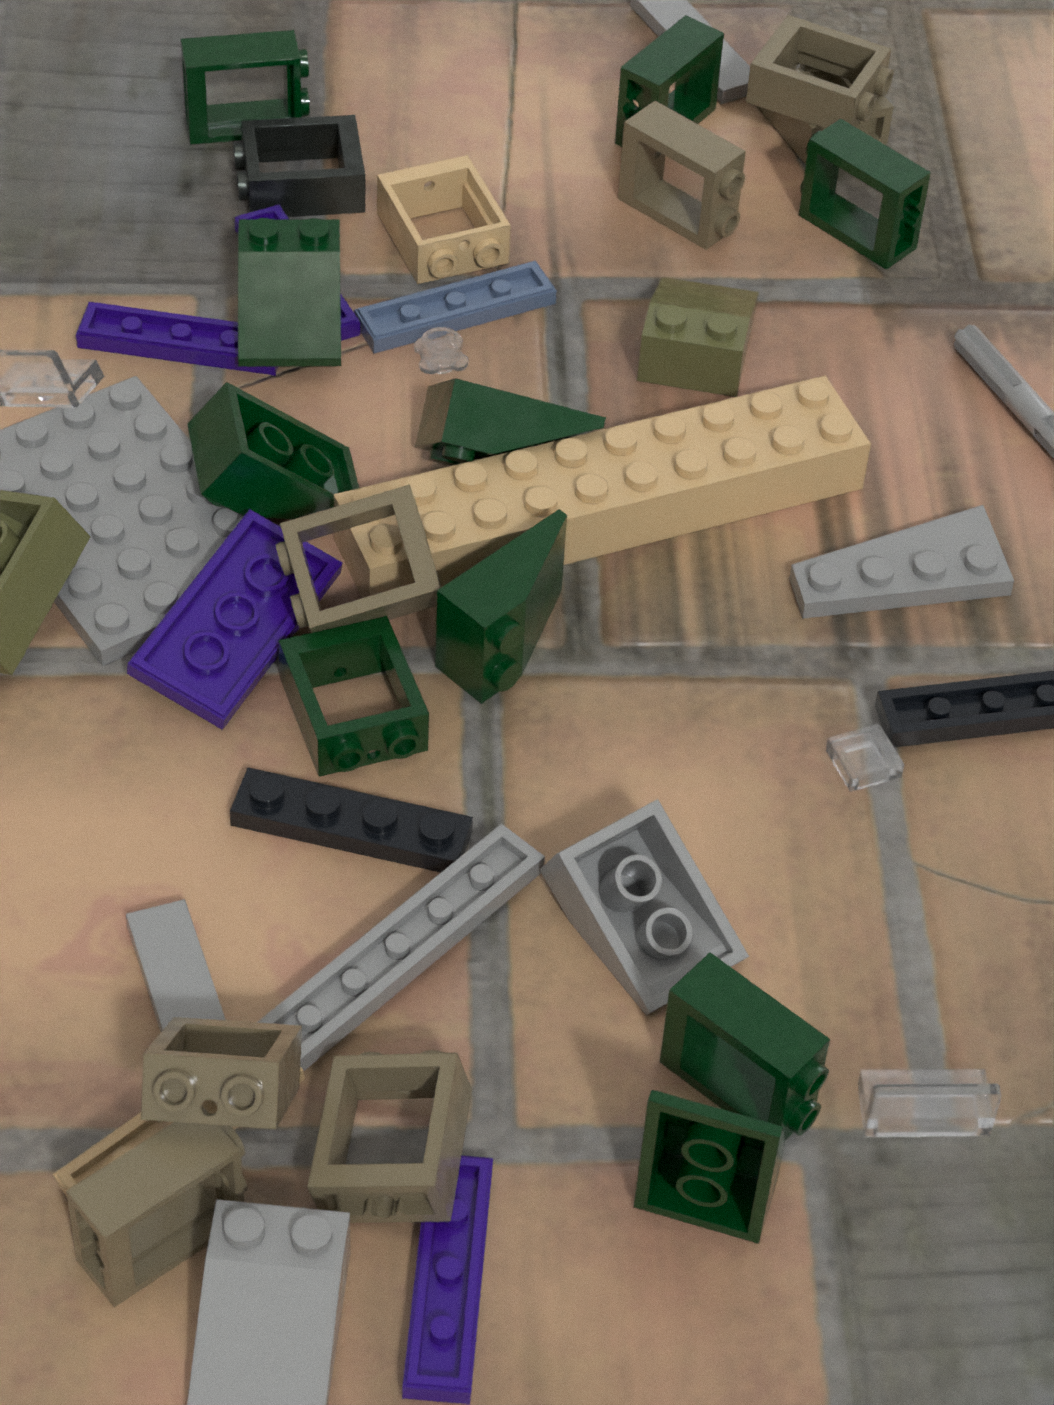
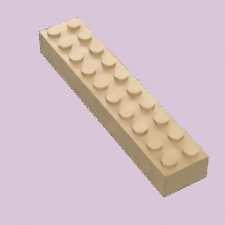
M825 375L334 494V507L410 485L440 585L443 587L559 509L567 514L564 565L863 489L871 443ZM395 515L334 533V541L362 598L415 583Z

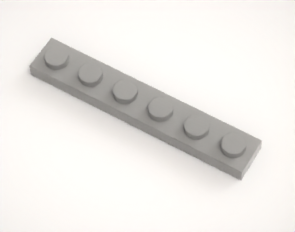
M500 824L257 1023L301 1025L300 1066L305 1071L540 875V868L544 866L545 856L503 824Z

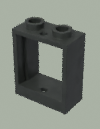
M355 115L241 121L242 141H233L235 170H244L237 171L239 200H248L249 212L280 205L287 217L366 213V174ZM333 158H338L339 168L266 173H260L259 163Z

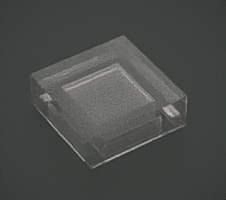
M880 724L828 738L826 752L850 792L902 777L904 763Z

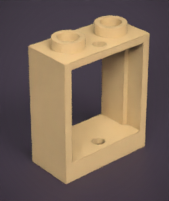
M468 155L377 175V214L417 284L509 263L511 225ZM432 181L429 186L424 187L425 183ZM463 207L474 228L422 240L411 218Z

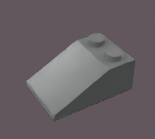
M658 799L562 850L540 868L542 875L569 922L646 1015L666 1005L669 990L709 952L730 967L749 957Z
M216 1199L205 1258L187 1405H328L350 1260V1213Z

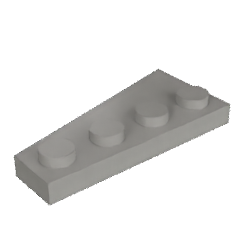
M984 505L792 564L789 577L802 619L1010 596L1014 584L1013 576Z

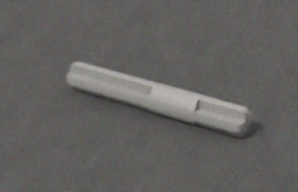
M968 325L964 329H959L954 335L956 339L954 347L1054 458L1053 410L978 327Z

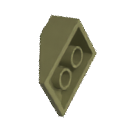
M662 277L650 301L641 335L637 381L737 397L759 292Z

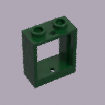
M685 15L621 66L615 132L616 145L622 147L624 122L654 101L661 103L696 124H699L716 110L724 40L723 32ZM675 83V89L669 93L670 86Z
M294 30L181 39L185 118L190 145L242 141L241 121L302 118V116L310 115L307 87L301 88V78L309 77L308 54L306 48L298 49ZM283 66L284 99L207 105L205 72Z
M839 119L822 131H817L809 139L805 153L807 159L804 179L800 186L799 216L887 270L917 249L931 172L843 119ZM839 168L883 194L879 219L835 193Z
M387 616L279 640L280 680L318 777L337 772H349L362 766L391 759H403L416 753L428 751L429 712ZM386 671L401 709L327 726L313 688Z
M709 952L669 990L659 1062L721 1109L783 1126L785 1141L793 1132L798 1136L803 1135L812 1126L820 1113L821 1105L817 1100L819 1090L829 1074V1069L825 1067L830 1038Z

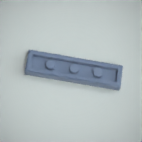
M532 261L354 309V314L360 321V333L375 354L556 304L557 290L538 263Z

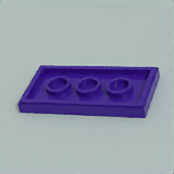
M249 509L128 662L127 674L223 730L279 656V640L293 637L299 629L290 596L299 593L294 574L284 575L275 545L285 541L281 527ZM303 542L318 600L320 601L341 574L343 562L310 543Z

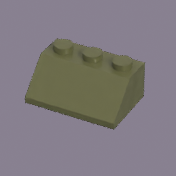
M0 490V673L13 675L91 537L54 497Z

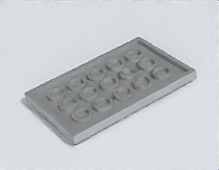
M137 376L0 430V490L56 498L91 536L54 603L102 666L138 651L244 516L225 506H215L201 495L191 441Z

